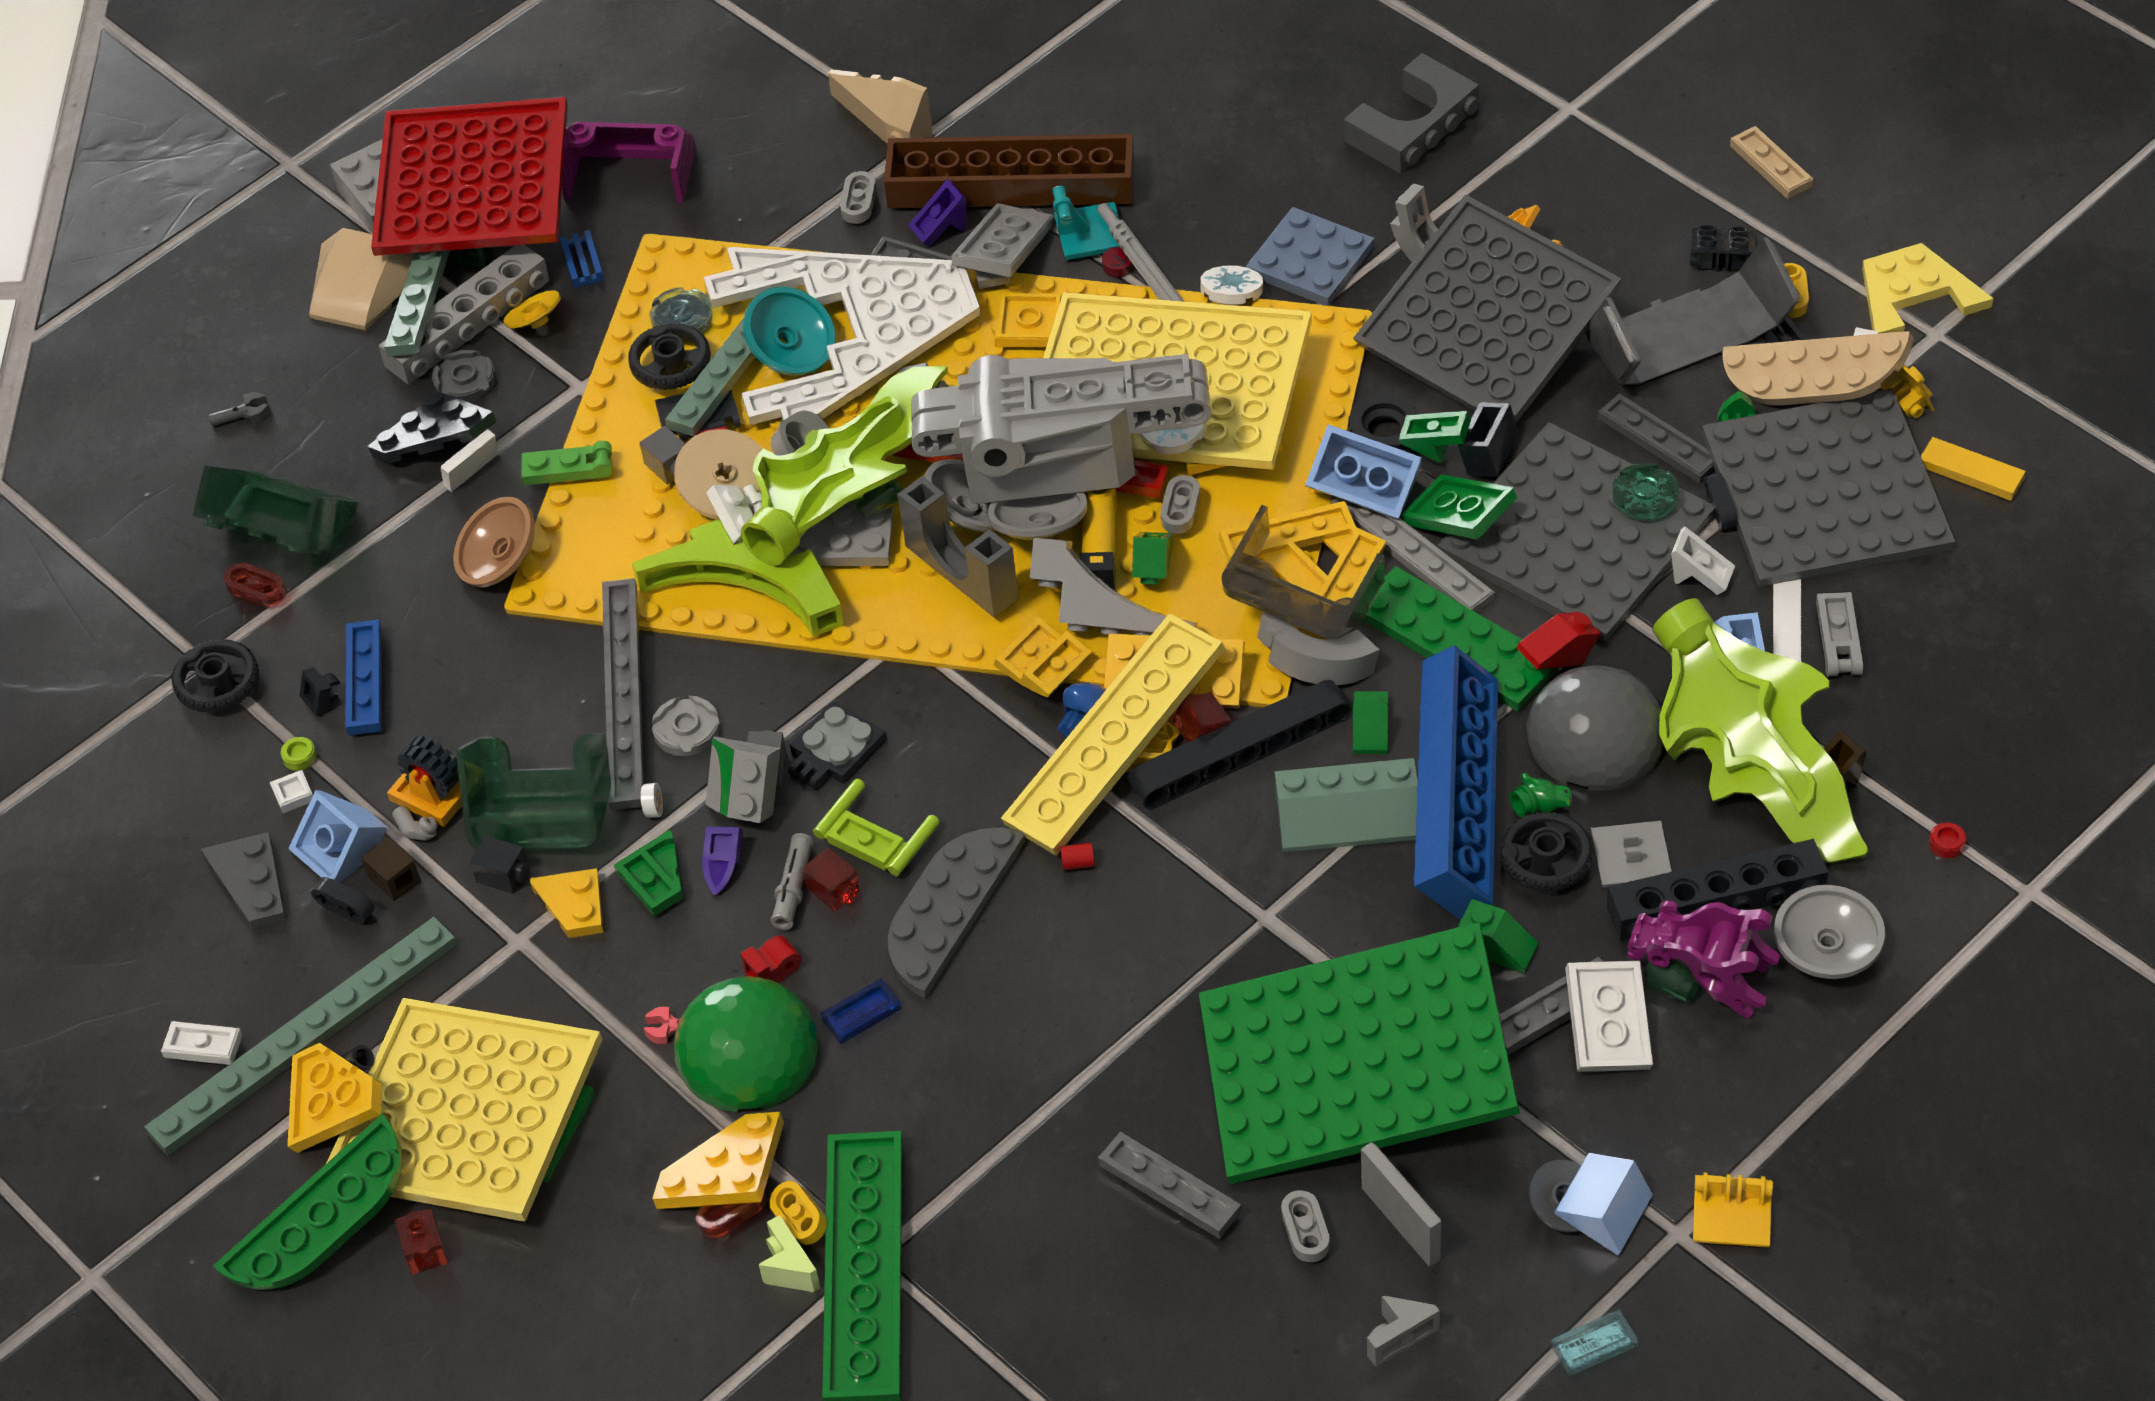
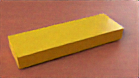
M1932 437L1921 455L1925 469L2012 501L2025 479L2026 471L1935 437Z

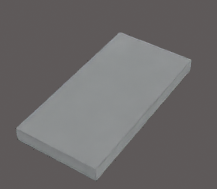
M997 203L952 254L951 265L1011 277L1054 226V216L1052 214Z

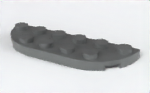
M1005 827L971 831L948 842L931 859L894 916L888 933V951L891 963L899 980L910 991L924 999L927 998L1026 843L1025 834Z

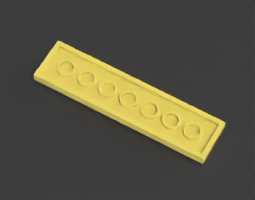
M1169 613L1001 817L1004 825L1010 829L1022 832L1027 839L1057 856L1061 851L1060 846H1065L1222 654L1225 650L1223 643Z

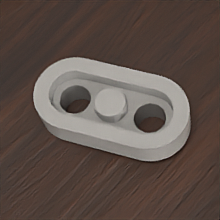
M858 171L850 174L845 179L840 209L842 218L846 222L857 224L870 218L876 195V183L872 174Z
M1180 475L1168 482L1160 512L1161 524L1166 531L1180 534L1188 531L1193 526L1200 500V485L1195 478L1188 475Z
M1303 1190L1293 1191L1286 1195L1281 1204V1213L1293 1253L1297 1258L1305 1262H1316L1323 1259L1329 1252L1330 1238L1318 1200L1313 1194ZM1297 1212L1306 1213V1215L1302 1217H1297L1294 1214H1296ZM1308 1243H1314L1317 1245L1314 1248L1305 1247V1245Z

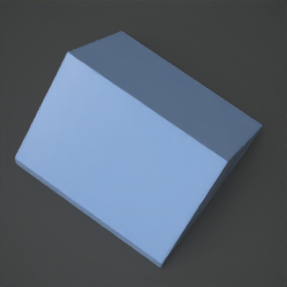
M1589 1153L1554 1214L1614 1254L1619 1255L1653 1194L1634 1160Z

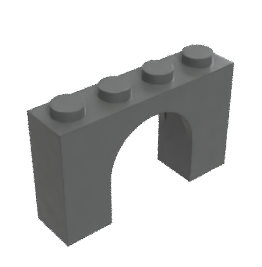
M1423 53L1403 69V92L1429 106L1433 110L1432 112L1420 119L1403 121L1390 118L1369 105L1362 103L1344 119V142L1400 174L1410 165L1416 164L1424 153L1430 148H1434L1446 134L1454 131L1458 124L1468 115L1474 114L1480 103L1479 84Z
M923 476L898 493L905 546L993 617L1019 599L1012 546L989 529L968 546L964 547L949 522L945 493Z

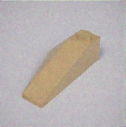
M832 69L828 72L831 95L884 142L888 143V138H928L933 133L926 87L900 77H894L890 81L883 80L881 75L873 74L870 78H865L858 72Z

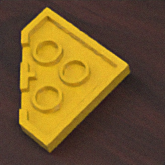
M321 1043L292 1055L287 1147L299 1153L381 1115L382 1083Z
M781 1113L745 1114L661 1171L652 1198L656 1208L666 1209L761 1202L784 1125Z

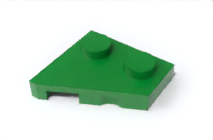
M670 830L614 864L616 874L654 917L683 899L675 843Z

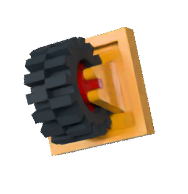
M423 735L416 736L397 757V765L401 766L399 770L403 774L389 789L387 795L389 801L399 806H406L410 811L426 817V819L429 816L433 817L438 825L445 827L485 779L482 770L451 756L452 752L441 748L442 744L438 741L435 744L430 737L425 739Z

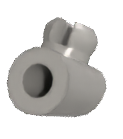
M400 806L392 813L405 838L428 841L437 833L438 824L433 817L429 816L428 820L426 817H422L419 821H415L406 806Z

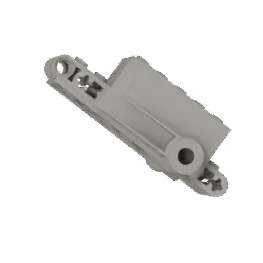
M1188 354L1112 362L1106 358L1007 359L999 355H987L974 361L968 370V374L958 375V386L925 389L913 396L911 400L912 448L918 455L924 457L950 456L962 453L971 504L1119 488L1135 476L1132 434L1195 427L1208 421L1211 416L1207 369L1201 361L1189 359Z

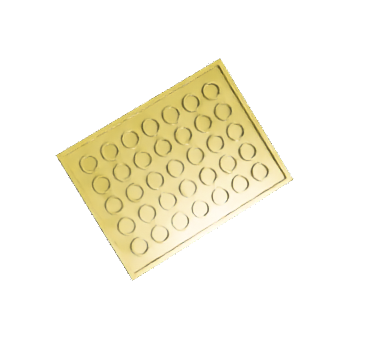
M1063 292L1043 358H1106L1112 362L1188 354L1189 359L1201 361L1207 369L1211 416L1205 422L1204 436L1200 441L1198 439L1193 443L1194 447L1188 451L1178 454H1161L1156 452L1149 444L1147 446L1144 443L1141 433L1132 434L1134 458L1273 470L1312 324L1311 311Z

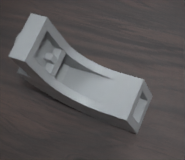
M1414 183L1395 202L1398 216L1390 223L1399 246L1411 262L1415 260L1438 230L1429 214L1424 186Z
M1274 608L1262 612L1257 638L1271 650L1268 662L1281 672L1313 684L1324 680H1332L1336 685L1357 682L1374 674L1380 649L1358 629L1339 638L1318 639L1298 631Z

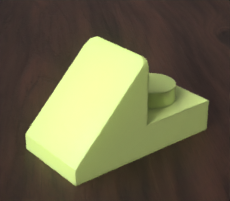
M779 1215L768 1221L767 1226L770 1237L766 1239V1243L773 1256L759 1264L762 1281L768 1285L809 1292L821 1289L816 1268L781 1216Z

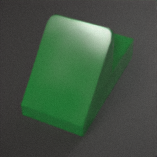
M1467 411L1406 415L1399 441L1402 445L1436 462L1442 463L1448 445L1464 444L1471 418Z
M1354 691L1353 754H1388V691Z

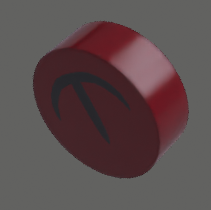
M1120 247L1110 248L1102 256L1103 270L1109 276L1122 277L1133 270L1134 265Z

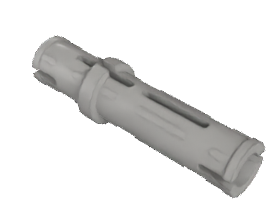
M797 833L791 837L782 880L774 893L776 904L770 922H772L773 927L780 930L792 928L796 907L801 903L803 897L801 887L810 851L814 843L812 838L804 833Z

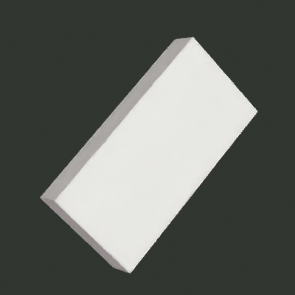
M487 429L441 465L445 488L453 492L498 455L495 434Z

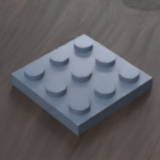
M1292 207L1249 261L1246 268L1258 272L1263 277V282L1319 304L1330 306L1374 248V238Z

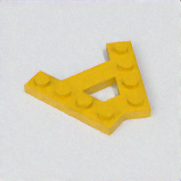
M1345 501L1221 530L1218 537L1229 565L1261 557L1310 605L1299 624L1298 631L1318 639H1333L1386 545V540L1355 526ZM1324 542L1338 556L1328 576L1300 548Z

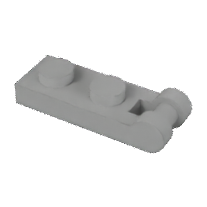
M1852 593L1817 594L1816 606L1825 656L1826 676L1835 677L1838 676V673L1850 672L1851 676L1862 675L1863 661ZM1849 654V659H1838L1837 655Z

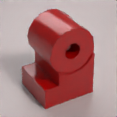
M781 935L769 939L757 950L750 947L740 953L746 976L770 979L777 983H780L794 973L802 962L801 955Z

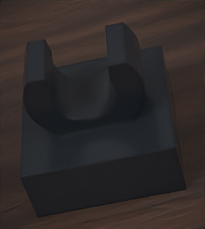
M315 667L303 670L299 696L316 716L328 713L329 702L338 698L339 695L333 689V686L339 685L340 680L334 673L321 676Z

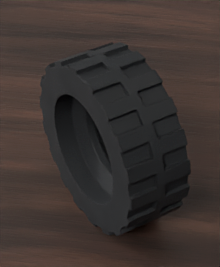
M1384 393L1376 396L1371 395L1363 401L1357 402V405L1351 409V416L1348 418L1349 432L1411 454L1415 452L1402 445L1399 441L1406 415L1419 414L1415 409V405L1409 403L1406 398L1398 397L1395 394L1384 395ZM1387 420L1398 423L1401 429L1394 436L1378 437L1370 434L1368 427L1374 422Z

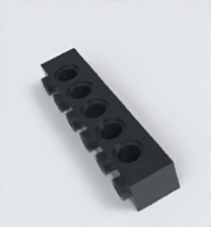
M1809 839L1608 886L1607 910L1619 940L1623 941L1630 939L1638 915L1646 913L1649 917L1657 918L1663 901L1669 900L1678 904L1677 911L1681 915L1691 914L1698 908L1715 902L1723 903L1739 910H1755L1768 906L1777 907L1782 905L1791 895L1802 889L1817 885H1827L1828 870L1815 840Z

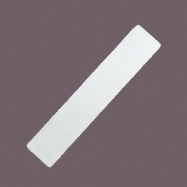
M1801 579L1773 584V654L1800 662Z

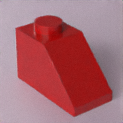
M1581 612L1560 613L1519 642L1516 648L1536 669L1583 665L1601 633L1591 624V619Z

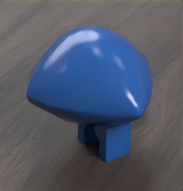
M1084 682L1067 687L1063 693V706L1066 715L1056 730L1067 738L1106 689L1095 683Z

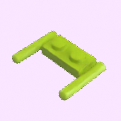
M855 779L814 828L813 833L819 839L825 838L829 844L884 871L888 869L894 876H899L938 827L940 821L937 816L929 815L906 843L902 837L847 811L865 789V783L861 779Z

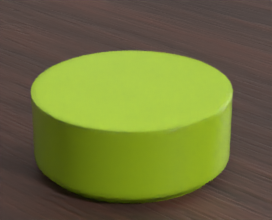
M305 737L292 738L281 748V757L284 765L293 771L309 768L317 758L313 742Z

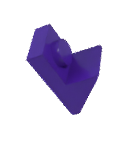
M947 179L908 226L920 241L929 247L934 244L949 225L965 231L966 198L953 182Z

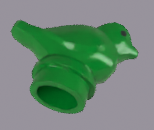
M1526 772L1520 775L1522 785L1518 786L1509 795L1511 806L1519 817H1525L1532 813L1536 814V812L1548 813L1556 808L1570 807L1572 802V793L1568 787L1554 785L1546 779L1531 778Z

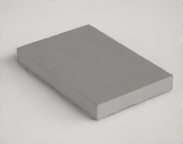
M1372 1142L1361 1149L1363 1191L1429 1267L1440 1261L1441 1257L1440 1218L1380 1149Z

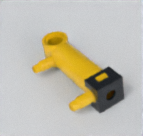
M1116 488L1084 491L1088 509L1083 517L1082 553H1080V559L1098 578L1115 590Z

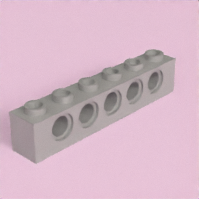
M525 245L513 246L433 305L418 354L388 357L384 348L386 340L379 344L384 367L408 385L442 361L445 356L457 350L467 341H470L475 335L549 282L545 259Z

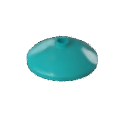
M791 287L770 288L758 294L745 311L743 332L746 343L755 357L768 368L785 375L801 376L818 370L829 359L826 346L835 344L834 325L823 305L808 293ZM779 338L784 339L786 344L781 342Z

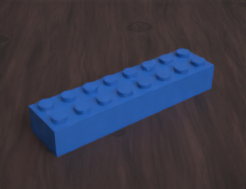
M1454 645L1422 661L1414 887L1455 917L1462 919L1471 899L1493 905L1498 679Z

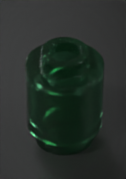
M1671 959L1667 967H1657L1648 962L1644 970V976L1647 977L1646 985L1675 1002L1683 1001L1689 1003L1700 986L1694 979L1690 968L1675 959Z

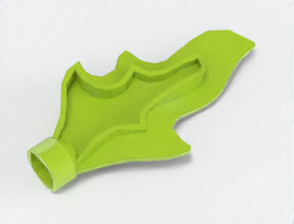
M912 367L891 377L878 391L871 404L853 420L840 428L811 430L806 435L805 445L794 453L777 456L763 449L754 458L753 473L762 493V508L741 528V536L748 550L766 564L780 565L799 546L800 539L808 528L820 522L847 502L863 498L864 493L906 473V465L893 464L885 460L912 443L911 400L919 391L934 389L948 373L947 367Z
M1696 598L1685 600L1665 612L1656 621L1652 631L1672 657V679L1659 716V735L1673 760L1675 761L1683 752L1690 749L1704 750L1712 763L1709 790L1713 802L1720 801L1734 794L1754 795L1764 803L1793 843L1814 839L1823 861L1831 864L1866 856L1869 852L1868 846L1863 841L1855 825L1844 779L1835 762L1803 725L1802 706L1817 693L1829 689L1830 681L1809 664L1765 652L1738 640L1716 625L1701 602Z

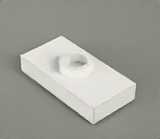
M172 1021L161 1052L164 1058L230 1065L234 1062L242 1033L240 1028Z

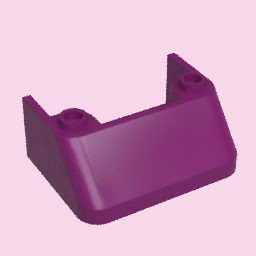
M575 122L566 128L562 181L563 197L569 200L571 198L581 157L672 159L670 169L677 203H683L696 150L694 136L691 132L671 124Z

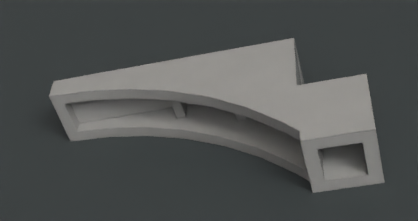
M1033 538L1030 578L1039 579L1038 586L1058 588L1059 581L1063 582L1059 622L1068 623L1067 630L1087 632L1089 625L1101 627V633L1121 634V629L1134 630V635H1152L1167 617L1130 601L1110 588L1077 556L1072 549L1073 541ZM1183 620L1198 628V622Z

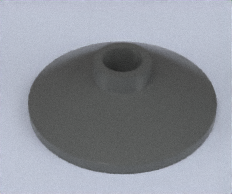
M1553 1160L1542 1165L1534 1173L1530 1181L1529 1198L1537 1216L1549 1227L1562 1232H1578L1580 1230L1554 1214L1560 1203L1556 1196L1563 1198L1581 1166L1569 1160Z

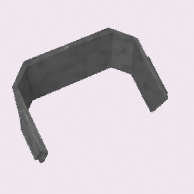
M1766 237L1760 241L1737 273L1706 290L1700 291V289H1697L1663 303L1661 299L1650 302V308L1624 318L1620 317L1613 300L1610 297L1606 298L1589 322L1586 339L1621 385H1638L1723 352V347L1740 346L1756 339L1781 324L1798 303L1800 296L1775 245Z

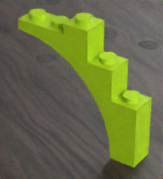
M720 519L689 530L691 541L632 563L636 583L641 593L664 586L689 582H719L743 586L766 594L780 602L802 620L813 637L844 625L841 603L811 549L786 558L780 565H769L756 558L748 550L744 542L733 545Z

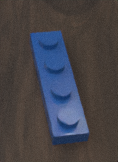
M379 619L346 623L345 728L348 735L382 731V627Z

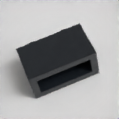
M1479 403L1471 418L1464 444L1458 445L1467 475L1498 476L1519 435L1510 403Z

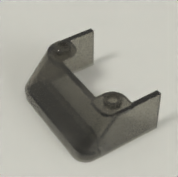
M1261 505L1222 573L1221 580L1224 593L1234 600L1324 638H1337L1360 626L1385 582L1384 555L1377 553L1353 598L1345 597L1335 602L1274 577L1271 566L1267 562L1256 558L1270 534L1268 507Z

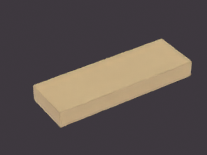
M1756 126L1731 138L1730 147L1787 199L1813 187V178Z

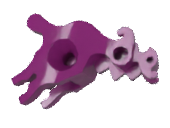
M1666 900L1662 902L1657 918L1649 917L1646 913L1638 915L1628 943L1629 951L1627 956L1630 959H1641L1647 953L1648 961L1657 967H1667L1671 959L1682 960L1690 968L1694 979L1714 1000L1725 1003L1747 1019L1752 1016L1755 1007L1761 1009L1765 1005L1767 997L1751 988L1739 973L1752 972L1756 969L1763 974L1767 971L1769 963L1772 965L1778 963L1780 954L1770 948L1756 931L1769 929L1773 918L1770 913L1761 909L1739 910L1723 903L1715 902L1704 905L1691 914L1681 915L1677 911L1678 904Z

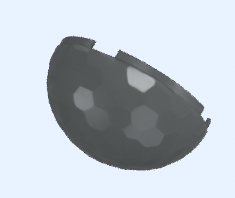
M1602 665L1574 668L1550 681L1533 702L1527 720L1529 748L1538 765L1547 774L1561 783L1567 785V782L1588 787V790L1592 791L1622 788L1643 778L1659 761L1664 747L1659 735V716L1662 708L1652 691L1641 680L1624 670Z

